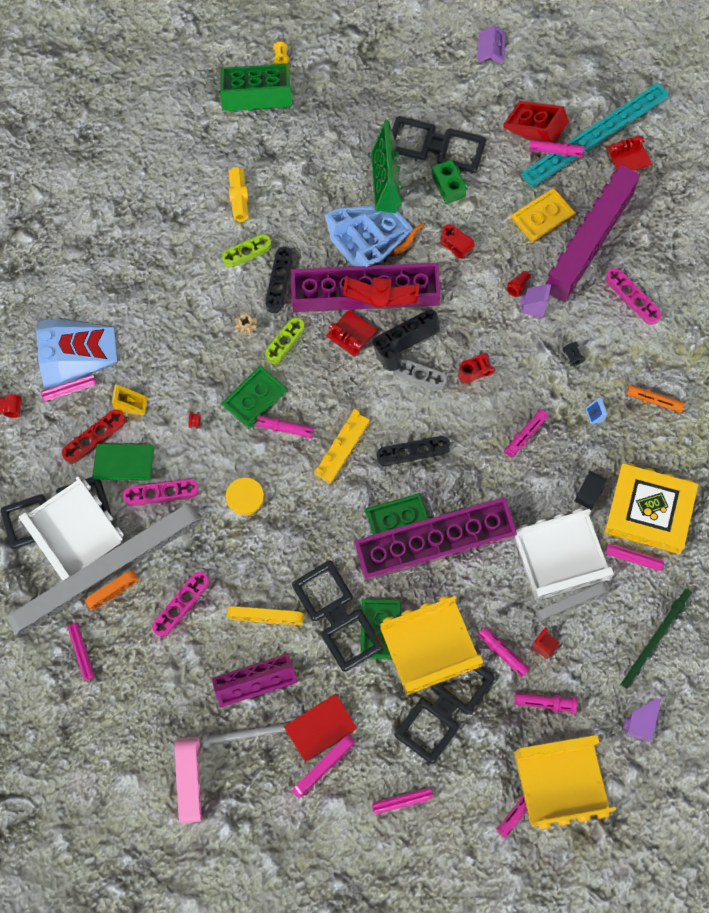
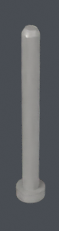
M288 723L208 736V733L202 734L204 748L210 747L209 744L286 732L283 726Z

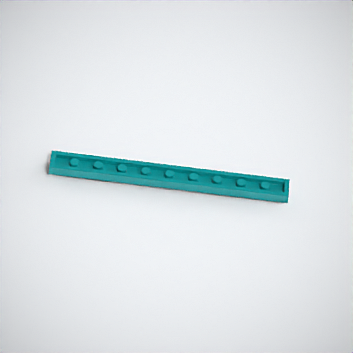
M657 82L568 141V143L584 146L585 154L666 100L669 93ZM550 153L523 171L521 177L531 188H534L579 157L569 155L564 157L561 154Z

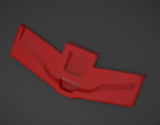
M345 276L343 295L380 308L418 303L420 283L391 287L392 279L373 278L372 285Z

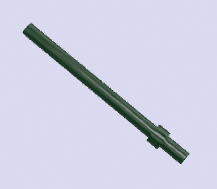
M685 588L678 600L672 603V609L620 685L623 688L627 689L677 614L683 611L685 608L684 604L692 594L691 590Z

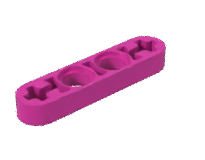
M617 268L610 269L605 278L606 283L644 322L649 325L657 324L661 317L660 309L621 270ZM611 276H618V278L611 279ZM627 286L631 288L632 292L626 294L622 291V288ZM636 299L643 300L644 305L637 306L634 301ZM649 314H655L656 316L650 318Z
M192 479L128 487L123 492V498L127 505L138 506L194 498L197 496L199 488ZM188 485H191L193 488L190 493L187 490H183L187 489ZM178 486H181L182 494H180ZM174 487L176 492L174 495L168 496L165 494L166 489ZM154 489L157 494L154 498L146 497L147 491ZM140 491H142V495H143V498H144V499H141L140 496H137V495H141ZM131 493H134L136 495L134 497V500H130L129 496H131Z
M197 572L193 574L153 622L152 629L158 637L169 635L208 588L209 579L205 573ZM204 578V584H199L196 587V590L198 592L195 593V591L192 588H190V586L192 585V587L194 588L197 585L196 579ZM185 592H191L193 598L191 601L185 602L182 600V595ZM171 608H179L180 614L177 617H171L169 615ZM167 616L172 623L170 624L168 621L165 624L166 630L158 632L159 628L157 626L159 624L163 625L166 622L164 617Z
M350 734L345 736L296 784L291 792L298 799L301 798L354 746L356 740Z

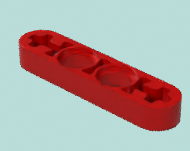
M116 409L98 420L62 449L64 460L67 463L73 464L96 448L97 444H101L125 424L124 414ZM114 416H116L117 418L119 417L120 421H119V422L114 421V420H113V417H114ZM107 421L109 422V424H111V428H109L108 424L106 423ZM99 427H105L106 432L103 435L96 433ZM89 438L91 439V444L86 447L82 446V440ZM76 445H78L82 451L79 452V450L76 448ZM69 451L74 452L73 457L68 455Z

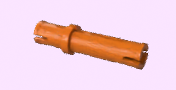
M632 384L629 385L626 394L627 396L641 399L644 403L650 402L682 413L685 405L684 401L682 402L652 392L649 388L643 389Z

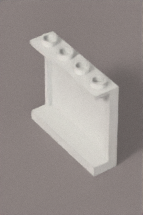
M76 477V482L29 514L24 513L19 516L63 581L124 543L122 539L124 534L118 526L113 527L111 524L113 518L107 510L105 512L99 507L102 505L101 501L96 495L92 497L89 493L91 487L85 479L81 481L79 477Z
M581 508L566 516L565 514H559L549 521L542 519L537 521L535 525L528 526L525 524L517 527V535L514 539L536 601L610 580L614 575L612 568L607 566L589 517L590 509L584 510Z

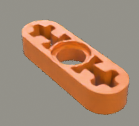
M134 570L128 571L86 598L85 603L90 610H95L134 586L139 581V577Z

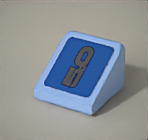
M601 398L596 399L586 407V412L592 425L605 421L608 413Z

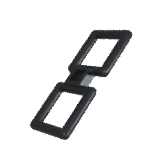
M402 116L396 117L392 128L395 141L401 124L428 130L421 152L396 147L399 155L425 160L430 151L438 153V164L449 161V159H445L453 136L479 143L472 165L453 161L454 165L459 167V170L471 173L478 171L487 141L486 137L451 128L446 130L444 136L435 133L436 126L434 124Z
M92 477L85 479L89 486L95 485L98 498L102 503V511L105 512L107 510L111 516V510L101 480H93ZM71 484L57 488L56 494H58ZM43 494L18 501L0 509L12 549H17L36 541L32 536L19 540L16 539L9 513L39 503V506L46 502Z
M331 560L326 561L292 582L294 591L312 621H318L326 616L331 624L330 627L321 632V636L343 672H347L383 649V644L363 611L357 609L348 615L343 607L344 604L353 599V595ZM329 570L343 596L316 612L301 586ZM358 619L373 646L346 662L330 635Z
M484 667L474 670L484 677L485 680L468 704H465L442 687V682L431 686V689L440 695L434 704H431L425 698H421L395 732V738L428 763L434 764L460 728V725L450 718L453 712L458 708L465 714H470L494 682L495 676ZM423 708L450 727L431 754L405 735V732Z

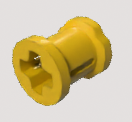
M282 41L274 43V63H288V44Z

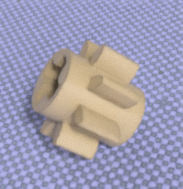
M241 313L239 319L235 318V323L237 324L235 330H240L241 336H251L253 331H257L255 325L257 324V319H252L251 313L248 315Z

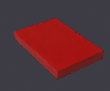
M336 693L283 726L305 762L357 729Z

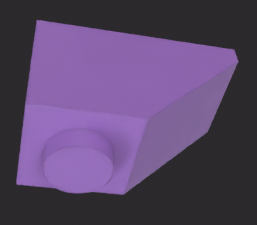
M546 284L528 288L526 296L522 295L520 306H523L522 313L543 318L551 285Z
M657 698L632 712L629 717H625L623 729H626L625 736L650 742L653 739L661 699Z

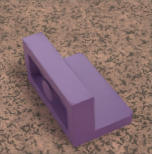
M492 25L479 33L477 61L481 63L491 58L498 64L504 62L505 32L496 25Z

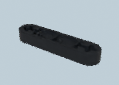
M288 247L278 248L275 254L265 301L266 309L270 313L280 312L283 306L292 263V251ZM283 253H286L287 256H285L284 263H282L281 256H283ZM283 268L286 272L284 275H277L276 270ZM279 284L282 286V289L274 291L272 287ZM274 297H276L277 304H275V307H271Z
M437 436L382 447L377 452V461L382 466H390L444 455L449 451L450 442L444 436ZM438 442H442L444 449L438 446ZM430 443H433L434 450L432 452ZM420 445H425L428 451L426 453H419L417 448ZM401 449H407L409 455L401 457L398 452ZM383 453H386V455L388 456V460L380 458L383 456Z

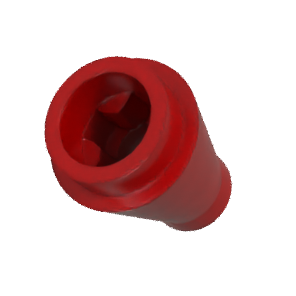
M522 271L507 283V292L513 297L522 295L531 275L527 271Z

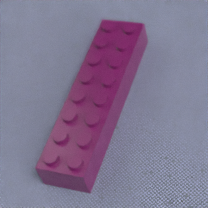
M623 165L620 166L618 171H613L610 183L604 185L601 197H597L592 205L594 208L586 213L584 217L585 222L577 227L575 231L576 236L567 243L566 252L560 254L557 266H553L549 271V278L546 284L551 285L550 295L566 303L634 195L640 178L639 173Z
M438 263L291 269L293 313L381 309L380 307H374L365 302L344 296L345 276L372 285L373 278L392 279L391 287L420 283L418 303L388 306L385 308L440 306L441 292Z
M503 497L354 540L353 545L365 582L514 538L517 532L506 498Z

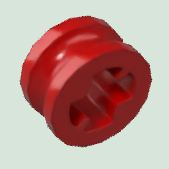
M190 411L189 428L194 426L196 429H199L201 413L197 412L194 414L193 411Z

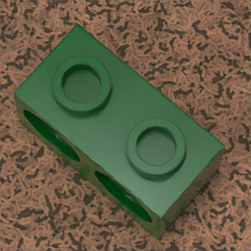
M452 160L432 167V178L445 204L465 198L466 190L468 189L467 183L464 179H461L459 167L454 165Z

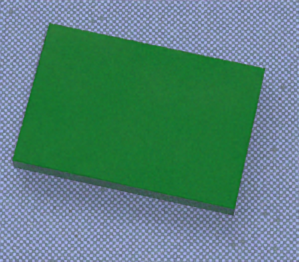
M260 365L221 405L245 427L250 429L258 421V416H263L288 390Z
M97 444L92 473L93 480L151 481L154 445Z
M421 493L365 509L373 535L429 519Z
M362 599L361 610L383 644V649L368 659L392 660L380 630V624L388 617L393 616L397 618L401 616V600ZM362 625L360 653L373 646Z

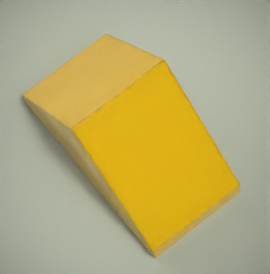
M116 384L112 404L115 410H120L122 413L144 415L148 397Z

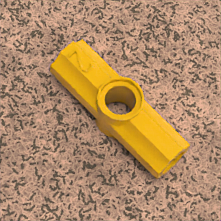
M233 167L228 173L230 203H232L233 219L243 222L249 219L247 185H245L244 169Z

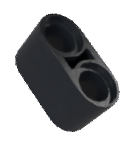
M590 470L574 502L592 510L607 478Z

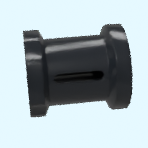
M578 342L569 343L562 349L567 354L571 367L585 361V357L581 355L578 349Z

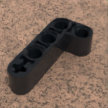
M434 310L424 311L373 339L376 357L386 370L395 371L401 366L400 352L439 332L440 324L437 312Z

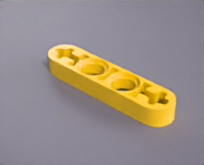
M235 606L227 607L226 618L230 620L286 625H303L304 613Z

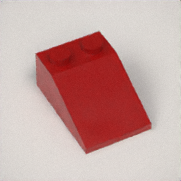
M519 101L504 122L503 127L529 141L533 139L556 143L569 124V119L564 106Z

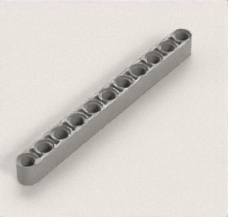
M192 504L182 506L12 612L6 618L16 636L29 632L193 529L202 519Z

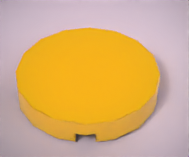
M252 478L236 479L226 490L227 505L237 515H252L263 505V489Z

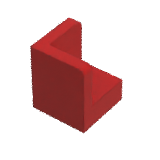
M546 627L533 642L531 648L545 659H548L560 642L547 633L549 629Z

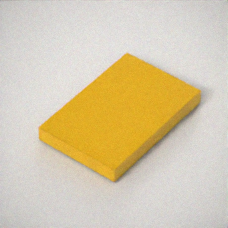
M552 188L513 213L511 219L533 244L573 218L576 212L556 189Z

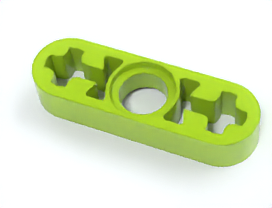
M262 234L225 250L222 253L223 264L226 267L232 268L267 253L271 249V239L269 236ZM263 241L266 243V246H263L260 242ZM250 248L252 251L246 255L242 253V250ZM231 256L233 260L230 261L227 257Z
M292 318L267 347L265 355L269 363H279L301 337L305 330L302 319ZM293 325H294V326L299 325V328H300V329L296 328V329L293 331ZM288 337L290 342L283 345L280 343V339ZM277 351V357H271L270 353H275Z

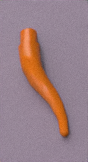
M421 223L416 226L407 238L391 251V254L395 256L405 252L412 244L416 233L425 224Z

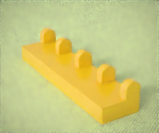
M353 409L351 416L344 423L339 435L334 439L332 446L314 471L315 476L330 484L334 481L370 423V420L360 415V412L356 409Z

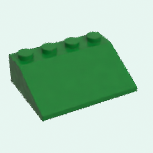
M289 63L221 68L220 95L222 111L234 112L243 109L250 111L258 108L270 109L272 107L287 108L292 106Z
M386 119L371 150L375 211L396 213L399 206L401 207L403 200L402 196H400V166L397 165L399 152L396 151V143L390 123Z

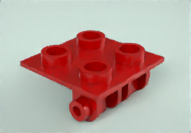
M636 135V137L623 139L620 142L606 146L617 171L621 165L633 171L652 165L642 144L644 142L643 136Z
M348 309L336 324L332 323L329 326L330 331L326 334V337L355 357L377 332V329Z

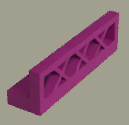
M289 653L212 678L220 708L298 683ZM287 661V664L281 665V666H277L278 664ZM247 675L245 678L239 679L240 676ZM227 681L226 684L218 686L219 683Z

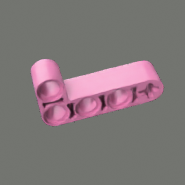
M199 736L177 738L175 741L180 823L202 821L198 760L200 755Z

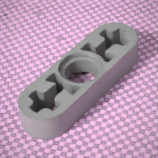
M405 359L400 360V368L406 366V370L403 372L400 371V368L395 370V374L399 378L436 391L443 390L446 386L447 378L444 373ZM423 371L426 376L423 379H418L415 373ZM440 378L441 382H439V384H435V380Z

